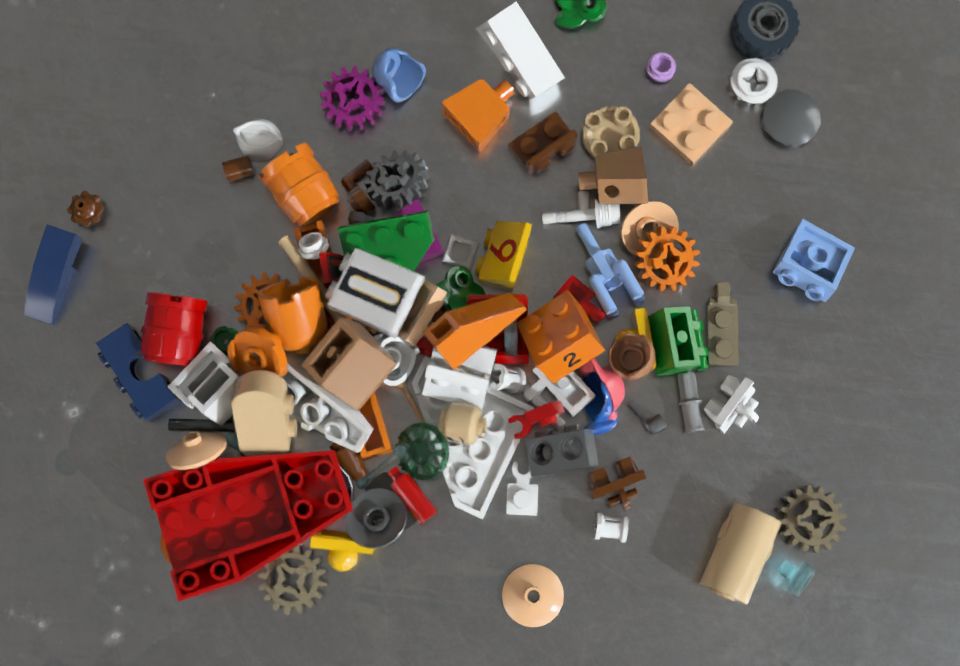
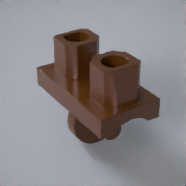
M631 456L614 463L620 479L610 482L604 467L588 473L592 488L589 493L592 500L616 491L617 495L608 498L607 502L610 508L621 504L624 511L631 509L629 500L639 496L636 488L625 492L624 487L647 478L644 470H638Z

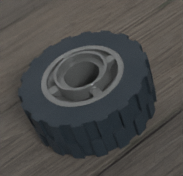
M744 0L733 16L731 36L735 40L736 47H739L744 55L747 54L750 58H757L766 61V59L772 60L778 55L781 56L794 42L799 32V14L797 9H794L793 3L788 0ZM760 23L767 24L770 29L763 28Z

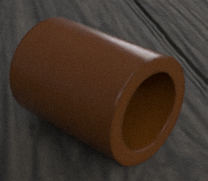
M248 155L222 162L228 182L254 175L252 163Z

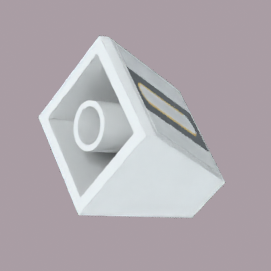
M355 248L352 255L349 253L345 255L339 270L343 271L339 282L333 281L327 291L325 298L329 299L328 306L339 313L397 339L423 285L424 276Z

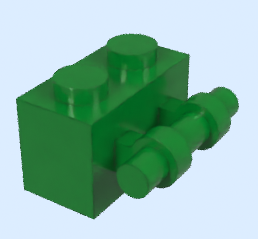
M690 306L665 307L648 316L653 348L655 350L656 376L676 375L688 372L694 368L697 371L708 369L707 358L709 353L708 348L704 347L701 333L704 331L703 322L699 321L697 310H690Z

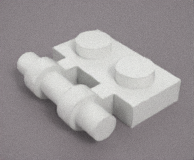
M535 367L532 371L539 378V381L532 385L526 378V384L522 390L524 393L523 398L529 404L533 403L538 408L548 403L541 395L545 389H548L557 401H561L563 408L572 417L596 398V395L574 371L553 384ZM560 415L556 416L558 421L551 424L557 431L566 424Z

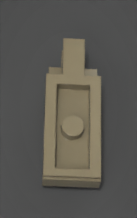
M717 282L714 285L715 298H709L708 305L706 306V347L709 353L707 363L708 366H738L736 298H730V282Z

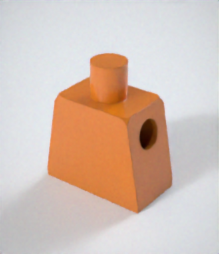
M479 79L442 102V112L474 148L480 152L508 119L510 108L505 101L515 94V91L506 80H502L492 89L484 79Z

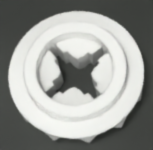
M755 58L740 62L733 70L730 78L731 90L735 92L738 100H744L749 105L764 103L773 96L778 85L777 75L773 67L767 62ZM754 72H756V82L761 83V85H757L754 91H751V85L746 80H750Z

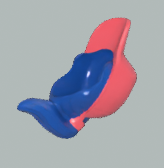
M593 358L579 367V370L584 378L582 381L596 395V398L585 406L591 421L583 428L593 429V434L595 435L608 432L616 426L618 421L617 408L624 399L625 387L622 377L616 375L611 366L600 367L596 359Z

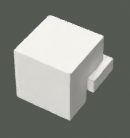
M210 341L169 384L168 388L189 408L193 409L196 407L205 416L222 426L233 415L231 402L236 382L241 376L232 369L229 358Z

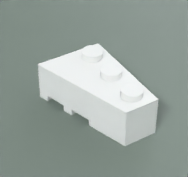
M517 1L476 28L498 57L504 69L516 81L515 86L523 97L527 96L529 100L536 98L565 78Z

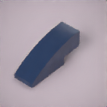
M47 224L29 281L24 309L25 316L54 325L75 272L72 265L83 240L77 234Z

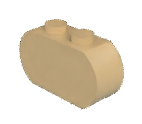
M256 370L245 373L236 382L231 402L239 450L246 456L287 454L290 449L291 438L297 436L296 418H291V414L294 411L293 395H288L286 381L269 371Z

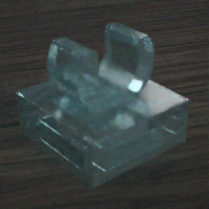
M785 560L778 570L780 575L789 580L786 589L796 598L801 595L815 575V568L805 561L797 569Z

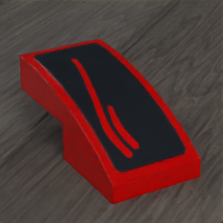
M323 252L319 253L324 284L329 289L332 282L338 283L343 274V271L339 270L344 256Z

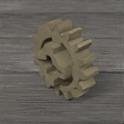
M808 485L804 486L803 493L799 488L793 489L794 498L784 496L783 500L787 506L779 507L777 511L784 514V518L779 519L781 525H785L786 529L780 534L781 536H791L788 543L790 546L800 543L799 551L807 552L810 546L812 553H819L820 545L825 550H830V540L840 542L841 539L836 533L837 531H846V527L840 524V520L847 518V514H839L838 509L843 506V503H834L832 501L835 493L829 492L823 495L824 487H816L813 492L812 486ZM819 501L827 507L829 512L820 507ZM800 503L801 508L793 515L795 507ZM811 515L823 517V519L812 523L800 521V519ZM830 523L828 531L823 535V530ZM794 526H798L804 531V537L796 531Z
M297 545L294 547L293 553L289 550L264 566L267 568L266 572L258 573L259 578L265 579V584L260 585L258 589L267 590L268 594L263 599L265 602L272 599L275 601L273 610H277L282 605L284 606L285 614H290L292 607H295L299 614L303 612V604H306L309 608L315 606L312 600L313 597L322 598L323 595L318 591V588L327 586V582L320 580V575L325 574L326 569H318L317 565L321 562V558L312 560L310 558L312 555L311 549L301 554V546ZM296 558L305 563L296 567L292 566L286 559ZM276 569L279 573L278 582L273 586L272 578ZM288 572L299 575V578L296 580L297 587L295 585H287L286 581L289 579ZM312 573L313 584L309 591L306 583L308 575ZM293 593L299 600H286L281 595Z

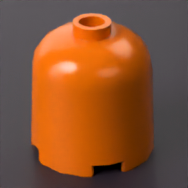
M298 277L299 283L286 285L285 280L261 289V295L258 296L268 331L274 332L279 336L285 351H295L296 354L311 352L314 349L313 346L320 343L328 331V323L318 279L314 277Z

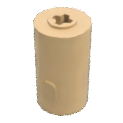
M734 502L726 521L718 533V541L700 584L726 599L736 600L748 605L764 564L771 555L781 522L752 507Z

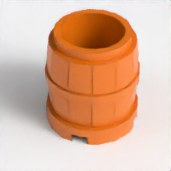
M308 143L295 146L298 151L295 154H288L286 151L261 170L262 174H258V178L263 185L269 187L279 209H282L294 225L297 224L299 228L313 223L335 208L340 202L338 199L339 194L329 178L330 175L314 158L315 153Z

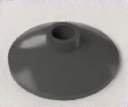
M381 488L367 490L358 495L351 502L353 511L345 516L346 530L351 539L356 544L369 549L382 548L394 542L403 532L407 520L406 508L400 497L390 490ZM377 519H383L382 524L374 526Z

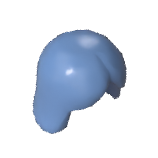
M396 47L387 48L379 53L372 67V74L376 83L395 102H402L420 88L426 73L424 64Z

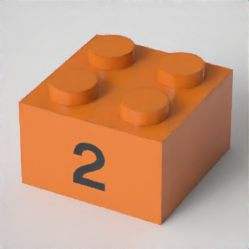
M568 290L517 323L537 368L553 384L605 351L584 308Z

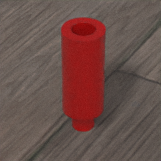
M395 466L387 473L393 481L390 487L400 497L419 525L438 512L408 472L402 474L398 467Z

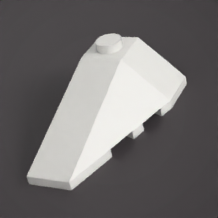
M285 351L287 374L283 379L287 384L288 395H293L294 411L291 414V418H296L297 422L301 423V428L308 431L311 429L323 433L326 439L359 453L373 431L372 426L359 410L354 409L321 387L305 370L302 364L311 354L310 352L296 354L295 351Z

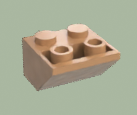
M339 318L303 362L302 366L321 387L354 409L360 410L398 363L359 322Z

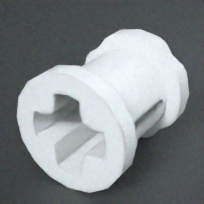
M493 364L488 384L489 389H506L511 394H518L523 390L526 384V375L523 369L519 367L506 368L502 364Z
M597 512L594 525V539L599 540L601 537L619 539L621 543H626L629 517L627 515H623L622 518L603 516L602 512Z

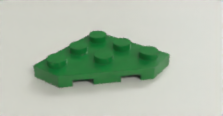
M428 210L344 225L338 228L344 257L347 253L352 255L354 249L357 248L412 272L415 271L435 240Z

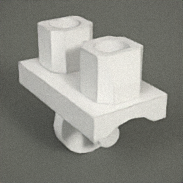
M728 375L720 389L731 398L725 405L712 398L705 406V414L715 423L718 431L725 434L734 420V424L742 428L747 420L752 423L758 421L759 416L754 410L759 403L751 398L755 392V389L752 387L754 384L752 380L745 377L742 381Z

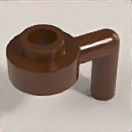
M367 159L341 180V184L351 195V198L347 200L355 211L364 212L366 215L376 208L356 182L364 177L367 171L374 169Z

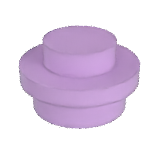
M667 53L652 55L646 65L647 74L657 82L669 80L676 70L674 59Z

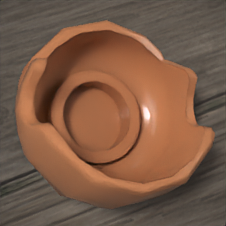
M628 332L612 344L608 353V363L616 375L624 379H639L647 375L654 366L655 350L651 341L644 334L638 335Z

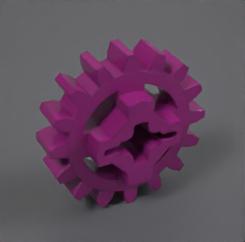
M353 66L352 72H347L345 67H341V75L338 76L332 72L331 77L333 81L323 82L324 88L327 91L320 92L321 100L325 101L321 103L322 110L328 111L326 114L328 121L336 118L335 124L337 128L346 124L348 131H352L353 125H358L360 130H364V122L367 121L373 125L374 120L372 116H381L382 114L378 106L385 105L384 98L381 97L384 94L383 88L377 86L374 76L369 79L368 69H365L360 74L358 73L357 66ZM366 87L372 93V101L365 95ZM333 97L340 102L339 110L333 105Z

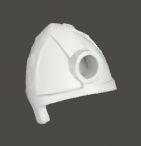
M385 334L374 335V339L398 363L383 383L389 386H397L404 382L411 374L415 365L416 354L420 353V350L400 336L394 339Z

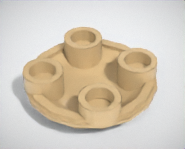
M605 106L590 112L586 116L582 127V141L585 149L595 158L599 154L637 147L640 141V128L636 118L627 107Z

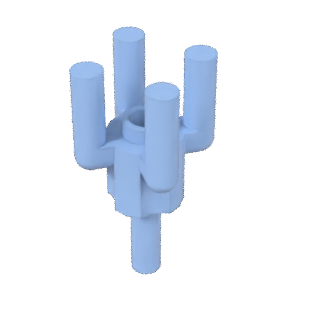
M586 223L576 227L577 233L591 256L585 261V265L591 274L588 282L604 312L607 314L609 321L617 318L620 314L608 291H612L623 284L635 306L643 304L646 301L644 292L627 262L622 259L617 260L610 248L601 250Z

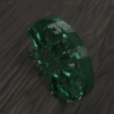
M426 422L409 425L404 431L400 432V436L397 438L399 439L398 444H395V452L398 453L400 461L398 465L399 467L401 466V470L406 473L408 472L412 479L429 480L439 476L446 468L449 459V446L443 433L436 426ZM430 431L436 435L432 441L428 439ZM410 432L413 433L414 441L408 436ZM441 444L442 449L436 450L434 445ZM404 451L409 454V458L407 460L405 458ZM435 455L442 457L440 465L434 462ZM419 465L422 467L423 474L417 473Z

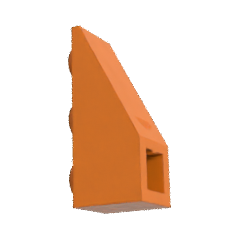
M507 293L448 311L424 330L423 334L444 360L455 370L505 327L514 322L527 309L511 293Z

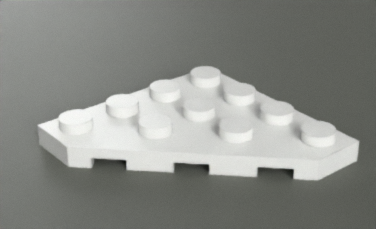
M425 356L412 381V386L455 507L483 520L521 439H515L514 434L522 431V423L519 421L509 423L508 419L514 415H523L535 408L498 390L487 388L481 410L482 418L487 419L484 436H478V439L472 445L449 442L445 439L443 432L439 431V420L443 408H448L451 402L422 395L426 381L427 365L431 358Z

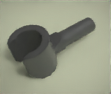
M634 400L628 403V406L644 422L650 434L656 435L666 429V423L660 414L650 418L648 413Z

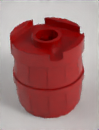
M147 292L145 305L148 306L144 324L141 327V354H144L143 360L188 366L200 351L201 340L204 337V334H202L204 313H207L208 301L185 296L180 297Z

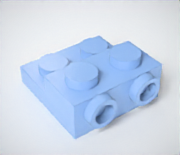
M802 219L772 273L779 276L778 279L782 284L786 286L795 285L804 290L806 297L810 300L826 302L836 291L855 248Z

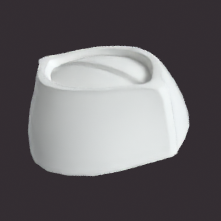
M263 118L249 120L233 129L242 154L244 156L248 155L250 160L253 161L271 159L284 144L278 127L271 121Z

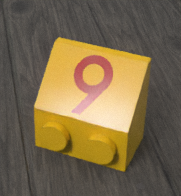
M496 221L494 229H487L483 243L484 246L488 247L485 258L479 256L474 272L479 275L478 284L513 293L530 237L532 224L527 222Z

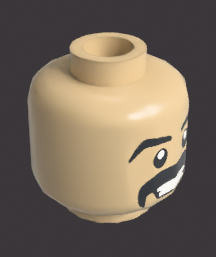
M453 402L448 408H443L439 420V431L443 432L447 441L465 445L474 444L478 436L483 437L487 426V419L482 418V412L478 406L460 402Z

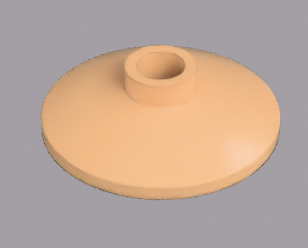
M648 201V204H638L626 215L621 228V238L626 249L634 256H637L634 254V251L642 250V246L638 243L639 239L647 241L649 239L647 231L657 234V226L665 227L666 231L669 226L677 227L678 233V218L673 209L660 201ZM650 222L649 227L646 230H642L644 225Z
M190 432L169 449L165 460L167 465L173 469L196 468L217 458L225 450L227 441L224 435L216 432Z
M528 564L515 569L507 577L503 585L502 601L504 608L515 622L523 626L539 627L551 622L558 615L563 605L564 592L559 578L554 572L542 565ZM531 590H536L539 593V599L536 602H530L527 598Z

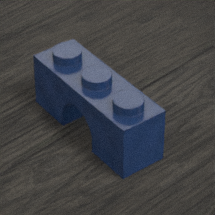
M126 323L96 342L101 351L97 355L107 369L110 367L113 369L117 376L113 380L123 394L126 392L129 394L133 401L130 403V407L139 419L143 417L145 420L153 422L183 401L168 388L171 382L166 376L159 373L146 381H141L138 378L136 366L139 360L144 357V354H141L142 338L135 327Z

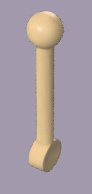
M407 380L397 385V387L402 389L421 423V431L429 433L423 414L407 388Z

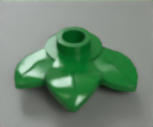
M556 0L563 9L556 16L554 22L556 25L564 28H577L585 21L596 22L606 12V1ZM591 4H596L594 8H587Z
M464 266L450 268L445 275V279L436 284V286L447 292L442 306L448 305L450 311L465 307L466 298L470 295H486L484 289L474 282L471 272ZM458 276L461 277L463 284L458 281Z

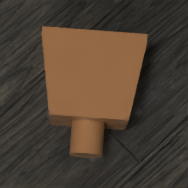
M642 147L599 154L595 157L596 171L578 172L580 190L598 189V198L601 204H648L647 176Z

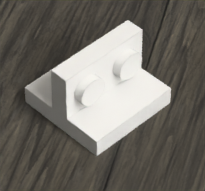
M483 346L469 357L467 361L453 370L434 347L431 360L427 365L426 381L422 395L451 403L460 402L476 405L482 410L497 349Z

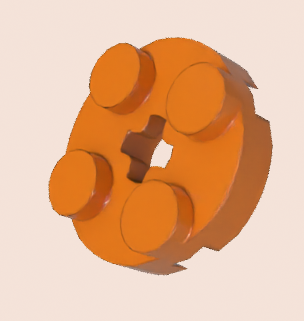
M247 327L236 334L235 338L230 341L228 345V358L235 373L240 371L244 375L251 371L263 370L275 373L281 378L287 374L286 354L282 347V341L276 333L268 332L260 327ZM254 353H256L260 357L261 362L257 357H254Z

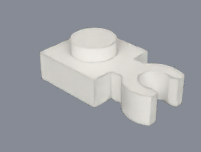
M514 462L511 470L516 478V484L507 483L506 514L537 516L538 485L529 484V480L532 477L530 467L529 472L522 475L517 470L518 462Z

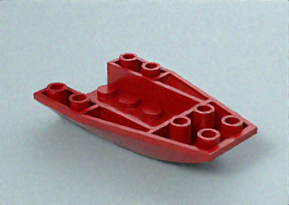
M335 450L219 458L196 468L174 469L143 479L151 510L156 511L173 570L169 572L178 602L244 580L353 511Z

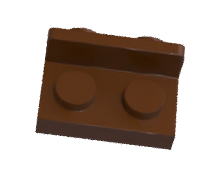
M555 111L508 143V148L529 175L534 170L538 173L547 168L552 163L550 159L556 155L564 156L576 146L574 143L578 133L575 129L571 131L557 111Z

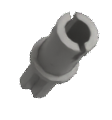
M680 373L677 375L681 400L678 406H682L685 433L704 431L700 403H703V401L699 400L695 373Z

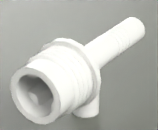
M579 191L577 193L578 209L542 212L543 224L562 223V221L596 220L597 229L600 226L621 224L620 204H601L598 199H595V208H590L588 191Z

